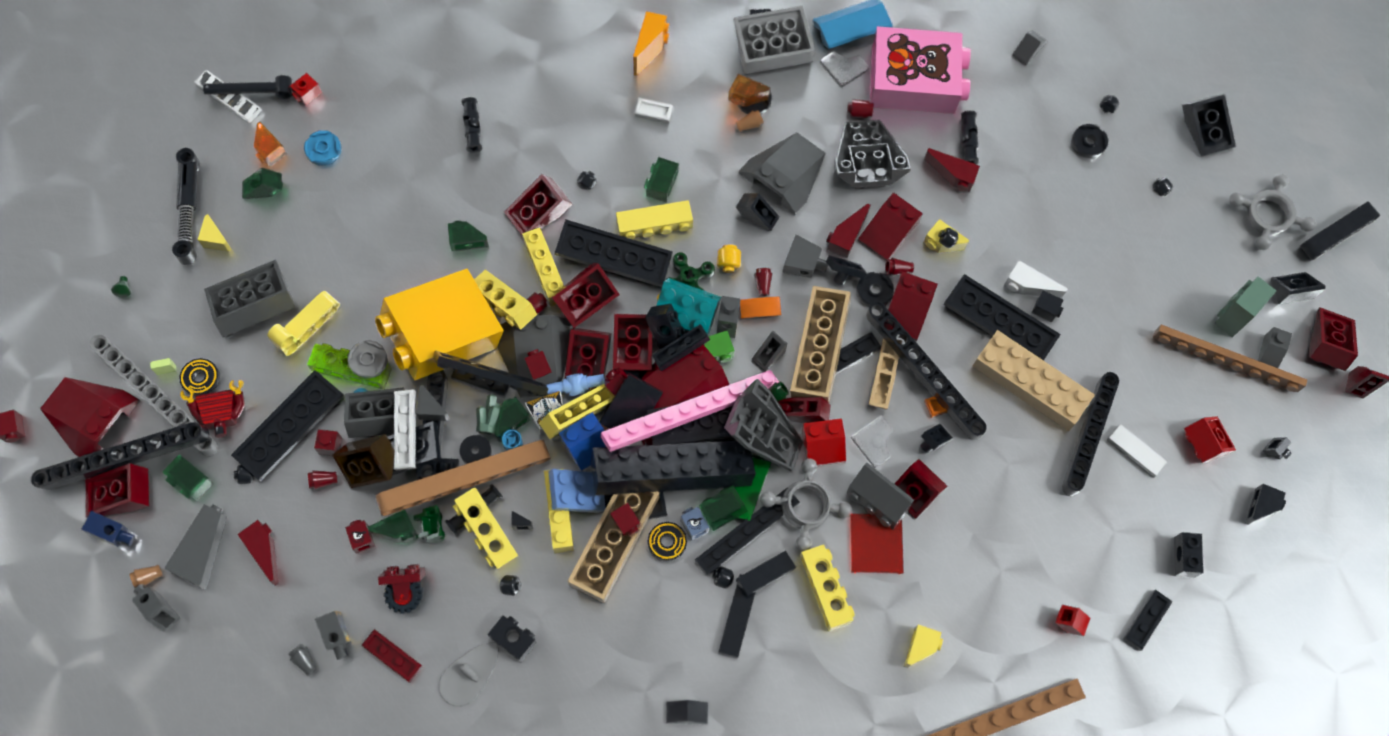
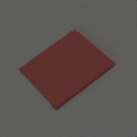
M851 514V572L903 574L902 520L892 530L890 527L883 526L879 521L880 519L875 515Z

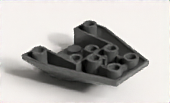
M881 120L844 123L835 160L837 175L854 188L890 186L911 171L907 154Z

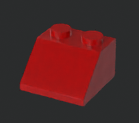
M1218 416L1204 417L1184 428L1186 439L1192 443L1195 448L1194 453L1202 463L1210 462L1236 451Z
M842 418L803 423L801 432L806 459L811 458L815 460L817 466L846 462V441Z

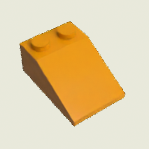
M646 11L633 55L634 76H638L663 50L664 44H668L670 24L667 23L666 15Z

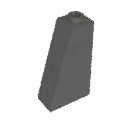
M213 504L211 507L203 505L164 569L206 590L227 517L222 514L223 509Z

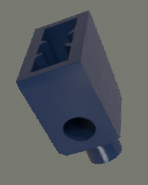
M93 511L90 512L81 528L88 535L116 547H119L121 543L130 547L135 539V535L128 533V528Z

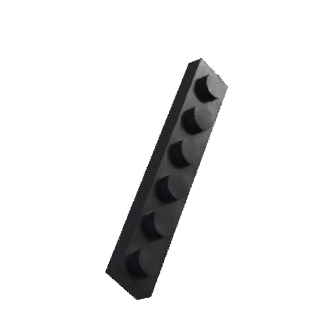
M435 350L432 357L437 366L443 369L451 367L460 374H474V377L480 380L488 378L497 385L503 386V384H508L517 391H521V389L528 390V393L534 396H539V394L546 396L548 391L547 386L542 382Z
M784 489L777 496L783 497V494L786 491V489ZM793 494L791 505L794 509L800 504V501ZM774 504L771 507H761L752 514L750 521L747 519L697 557L695 562L706 576H709L784 517L782 505Z

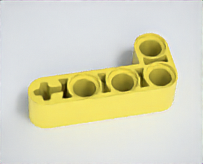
M323 291L285 327L276 324L269 330L267 336L286 356H290L339 309L340 303L328 292Z

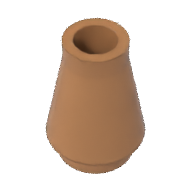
M758 110L750 112L736 122L739 132L758 128L761 124H764Z
M159 564L152 567L135 569L134 572L129 573L134 588L141 584L146 586L163 576Z

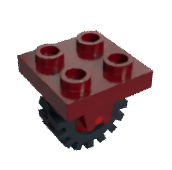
M419 564L407 565L405 569H399V566H390L378 576L379 585L388 584L385 588L384 597H386L385 603H388L390 610L392 608L395 613L401 612L400 614H404L417 608L423 598V588L420 586V581L426 575L425 567H419Z

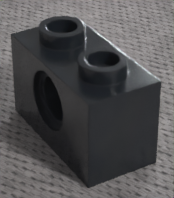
M672 303L650 308L645 318L659 349L664 348L685 334L684 327L681 326L678 313L674 310Z
M1181 532L1174 537L1175 576L1196 578L1204 573L1202 534Z
M502 615L487 635L513 657L522 662L537 643L534 639L535 635L527 628L524 631L519 628V622L513 617L509 616L507 618ZM511 633H518L519 638L517 641H508V636Z

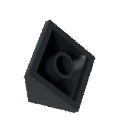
M1307 272L1271 277L1272 286L1277 290L1275 295L1278 304L1314 299L1326 287V285Z

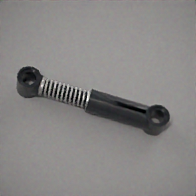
M182 148L176 153V160L178 161L176 208L179 211L178 239L172 247V252L180 263L189 265L197 257L192 241L193 213L196 210L197 169L200 166V161L192 149Z

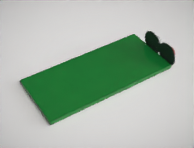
M755 453L752 454L756 475L752 485L731 487L722 511L723 514L750 521L771 465V461Z

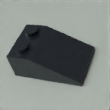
M1225 94L1215 95L1182 105L1185 122L1201 156L1236 147Z

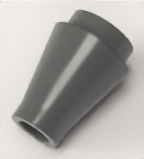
M300 644L288 654L291 657L289 660L305 672L307 676L317 669L308 648L304 647L303 644Z

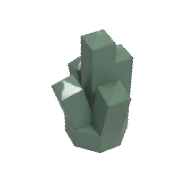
M493 394L487 396L485 407L479 406L476 408V432L497 434L501 405L496 403L497 397Z

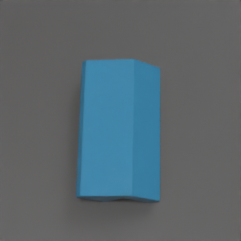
M868 0L812 19L813 26L820 30L822 44L829 49L874 34L877 26L893 27L886 8L880 0Z

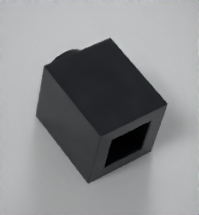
M1043 290L1031 313L1052 322L1055 317H1060L1064 309L1061 307L1064 300Z

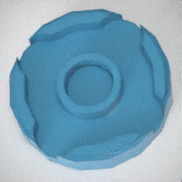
M329 131L314 132L304 143V151L307 158L316 165L331 164L341 154L342 146L338 137Z

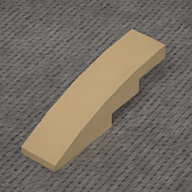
M884 338L878 357L869 405L888 410L899 356ZM896 339L897 343L902 345V341Z

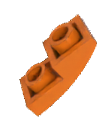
M780 297L740 300L742 319L782 316Z

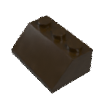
M386 434L349 442L332 454L350 488L392 479L395 450Z

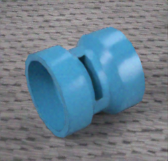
M508 430L503 434L502 442L506 451L523 446V441L518 431Z

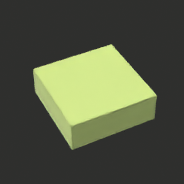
M170 358L150 362L151 369L157 375L177 371L175 363Z

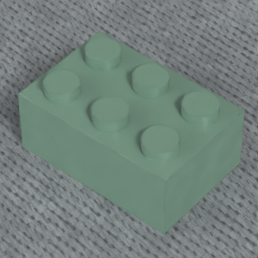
M1257 277L1253 282L1249 279L1232 296L1226 306L1217 314L1219 318L1215 324L1231 337L1235 336L1258 314L1277 290L1260 277Z

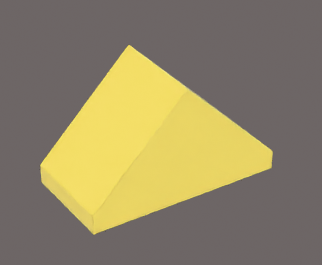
M208 214L205 215L198 236L199 243L203 248L231 251V247Z

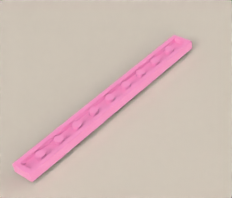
M768 370L601 432V439L609 452L733 406L736 399L756 379L761 381L768 389L775 382L778 383L779 381L773 372Z

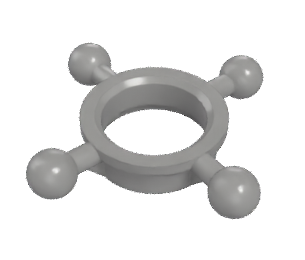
M1278 174L1273 178L1274 190L1261 191L1252 201L1245 199L1243 194L1235 192L1229 197V202L1232 206L1239 207L1242 205L1246 207L1251 225L1262 233V236L1256 240V246L1260 250L1270 248L1272 244L1269 238L1270 235L1285 231L1292 224L1300 225L1303 231H1311L1316 225L1315 220L1311 217L1300 218L1296 216V207L1293 201L1282 193V189L1288 184V178L1283 174ZM1264 200L1278 204L1285 213L1284 224L1271 226L1264 223L1257 214V204Z
M811 458L805 459L801 465L802 470L805 472L804 480L790 485L784 492L783 497L775 496L770 491L764 492L760 497L761 504L765 507H771L774 504L782 505L785 518L793 526L801 529L800 537L796 540V547L800 551H806L811 548L812 542L808 537V532L810 529L817 528L823 524L829 512L838 513L843 518L849 517L852 514V506L849 503L831 504L827 490L821 484L812 480L813 473L817 469V463ZM811 488L820 495L823 502V511L818 519L807 521L795 514L791 505V499L797 489Z

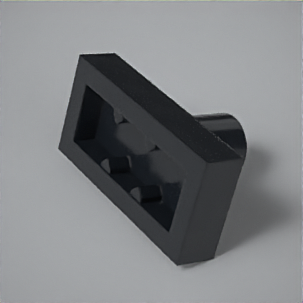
M831 255L826 260L831 270L837 271L834 281L839 285H844L848 275L864 279L867 274L861 264Z
M938 424L921 435L925 441L920 447L924 452L929 453L932 449L936 450L947 444L953 437L941 424Z

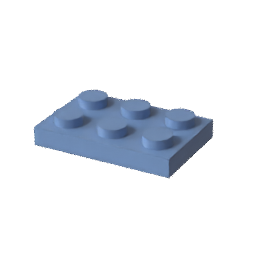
M561 469L548 471L552 510L603 513L605 511L604 495H595L592 472Z

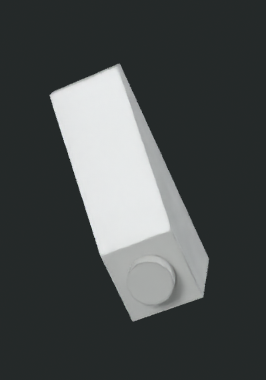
M1020 260L1004 284L1009 290L1019 294L1040 296L1044 290L1061 299L1068 290V288Z

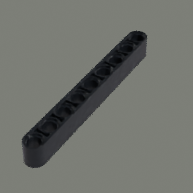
M873 302L866 313L868 321L932 396L936 398L938 403L947 410V413L967 437L973 440L979 439L987 429L983 419L886 306L881 302ZM872 310H878L880 312V315H874L872 313ZM884 324H890L893 329L887 330ZM902 338L905 341V344L901 345L897 343L896 339ZM909 353H915L917 359L910 358ZM921 367H927L930 373H923ZM934 382H940L942 388H936ZM946 396H952L955 403H949ZM959 411H965L967 418H962ZM972 425L978 426L980 433H975L972 430Z
M190 422L39 469L32 474L31 483L33 486L45 490L56 489L130 463L136 464L201 444L208 439L209 430L201 424ZM199 429L198 435L194 436L195 431ZM180 435L179 441L175 442L176 437ZM161 441L159 448H156L157 443ZM142 447L141 452L138 454V449ZM123 453L122 458L119 460V455Z

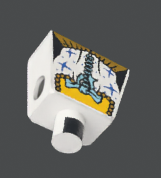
M560 391L525 403L527 411L540 434H545L539 424L540 421L549 412L563 406ZM557 435L556 437L552 438L551 440H552V441H555V440L560 439V437H559V435Z

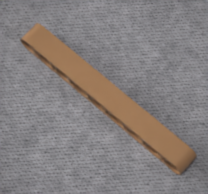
M538 440L375 495V499L381 515L386 516L542 464L550 460L551 457L545 441Z

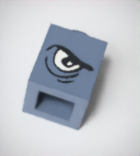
M690 507L682 512L683 515H681L680 521L691 541L709 532L710 527L699 507L695 509Z

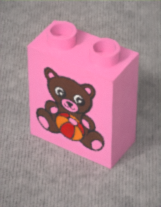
M877 26L871 57L870 103H874V108L955 114L959 101H967L970 93V79H962V69L968 70L971 50L970 48H962V33Z

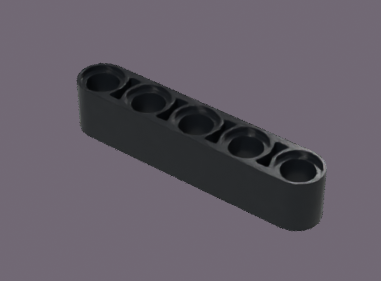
M1368 201L1300 245V248L1313 261L1375 221L1381 215Z

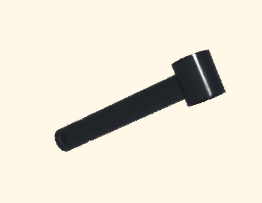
M279 75L275 78V82L204 83L203 91L204 95L275 93V96L279 99H289L292 97V89L290 87L292 79L286 75Z

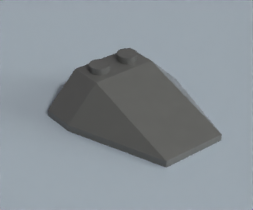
M797 132L750 158L738 173L751 183L756 179L782 197L781 205L796 215L807 203L826 153Z
M551 314L535 316L521 330L515 325L513 327L510 326L507 321L500 324L504 331L497 348L509 373L533 380L525 358L528 357L527 353L538 349L539 352H544L552 373L535 381L542 382L545 385L562 381L567 363L570 330L572 329V325L567 318ZM521 389V391H517L520 398L535 397L529 394L528 390Z
M756 379L736 399L724 428L745 449L792 471L803 445V440L771 391L761 381Z

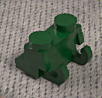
M438 505L424 508L422 513L413 516L414 521H421L422 533L416 535V540H424L426 537L427 542L435 543L442 542L445 539V532L442 530L441 523L442 513Z

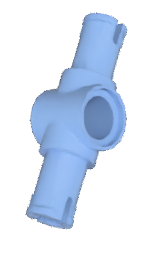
M583 373L569 375L563 381L546 384L548 388L547 393L549 395L560 391L561 393L569 394V396L587 393L586 391L589 388L603 385L605 383L604 374L587 376L583 375Z

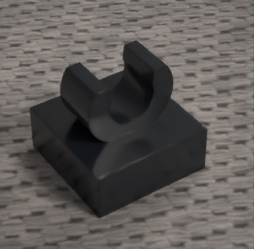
M1287 437L1273 438L1263 452L1267 457L1276 456L1278 459L1282 457L1288 459L1292 454L1287 449L1291 441Z
M441 458L438 461L437 474L459 467V459Z

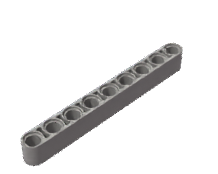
M96 335L90 340V347L173 427L195 422L105 336ZM128 368H131L128 373H125ZM141 380H144V382L138 386V383ZM157 392V395L154 398H151V395ZM170 405V408L164 411L165 406ZM184 417L182 422L177 423L179 418ZM197 429V432L194 436L198 435L199 429ZM210 435L205 442L194 445L197 450L207 457L215 455L218 451V444ZM207 442H210V446L206 449H203V446Z

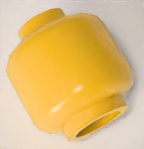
M723 245L718 250L717 266L723 269L724 273H734V270L739 269L741 266V251L737 249L736 245Z

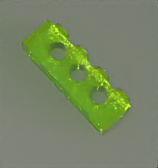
M325 343L314 345L307 363L311 371L316 370L321 374L382 390L386 388L392 371L388 362L380 375L365 379L355 375L351 368H346L349 364L348 355L350 350L340 348V350L334 349L331 345ZM331 358H336L333 363H328Z

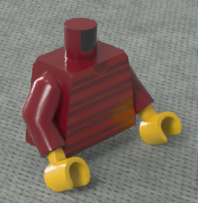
M234 380L229 383L230 390L195 396L196 399H193L194 390L192 388H188L190 396H185L183 390L180 393L181 398L188 401L186 404L191 415L208 430L214 429L216 438L227 436L226 427L236 425L237 419L240 418L245 408L243 391H241V388L244 386L242 380L238 381L239 387H236Z

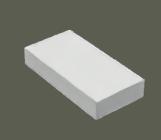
M638 98L634 116L669 124L673 105Z

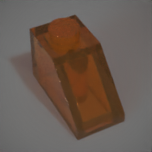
M738 74L729 90L728 100L735 105L749 106L768 100L771 88Z
M258 122L254 141V148L257 152L255 156L262 164L265 162L271 167L287 155L283 145L261 122Z

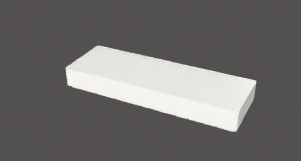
M1121 424L1107 439L1153 477L1167 463L1164 458Z

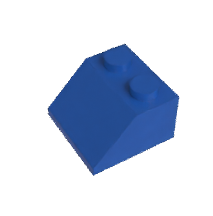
M593 412L559 432L561 442L580 471L591 466L590 460L593 448L606 447L601 439V432L604 429Z

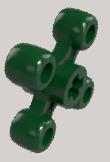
M683 252L676 253L673 257V265L680 270V275L676 278H669L705 291L698 285V281L703 277L710 278L714 275V264L706 261L699 268L695 269L688 266L686 254Z

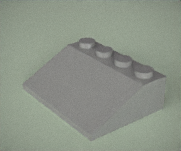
M803 6L734 17L744 74L813 62L815 48Z

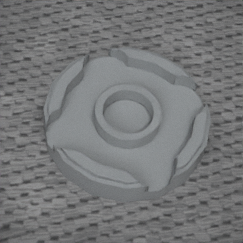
M365 340L355 344L348 355V363L352 372L358 377L365 379L380 375L388 362L387 353L383 346L372 340Z

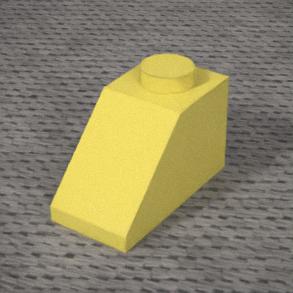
M940 219L924 239L926 246L938 253L964 251L970 241L957 232L959 238L953 247L946 248L940 244L939 232L945 228L953 229Z
M918 624L913 632L904 667L908 668L933 655L937 650L940 651L943 639L940 638L942 632Z

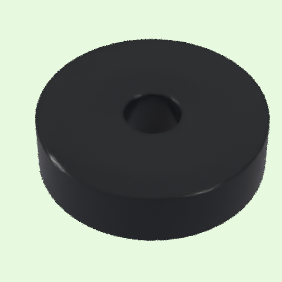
M472 435L463 440L459 452L463 462L468 464L490 457L492 449L486 438L480 435ZM475 448L479 449V452L476 454L472 453Z

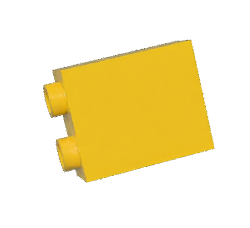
M468 268L383 298L380 315L375 316V324L381 337L387 338L390 336L396 347L393 348V357L400 370L408 369L414 381L443 370V368L437 366V363L432 358L435 350L469 360L497 349L504 331Z

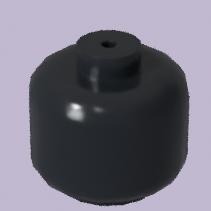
M1107 95L1099 105L1103 108V112L1115 113L1119 107V100L1113 95Z
M583 171L577 178V182L580 186L590 190L597 183V179L591 171H588V173Z
M1158 178L1154 181L1153 190L1160 196H1166L1172 191L1173 185L1168 178Z
M945 228L938 234L940 244L946 248L953 247L959 238L958 233L951 228Z
M238 465L237 471H234V479H237L238 484H248L254 479V475L242 465Z
M723 566L719 567L712 575L715 578L714 584L722 588L731 586L734 579L733 571Z
M505 575L500 581L502 594L515 596L522 587L519 577Z

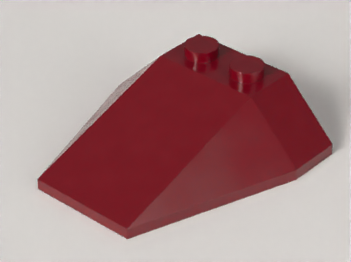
M704 344L663 371L654 362L652 371H647L641 379L663 391L654 409L671 407L730 385L722 366Z
M64 377L41 406L40 410L76 456L81 457L103 450L104 448L98 443L121 413L129 416L140 400L122 389Z

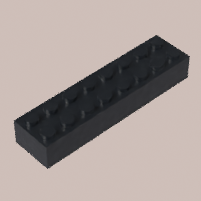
M738 441L625 446L609 452L607 447L593 448L590 460L595 495L745 487L752 485L756 475L751 451L745 449Z

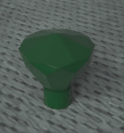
M121 276L119 282L111 288L115 296L128 297L131 294L126 276Z

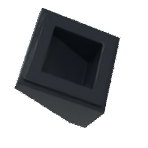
M512 511L511 525L514 530L533 529L532 521Z

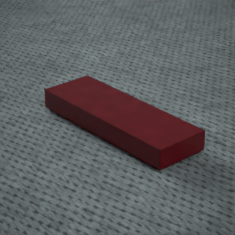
M375 629L361 645L409 683H411L423 667Z

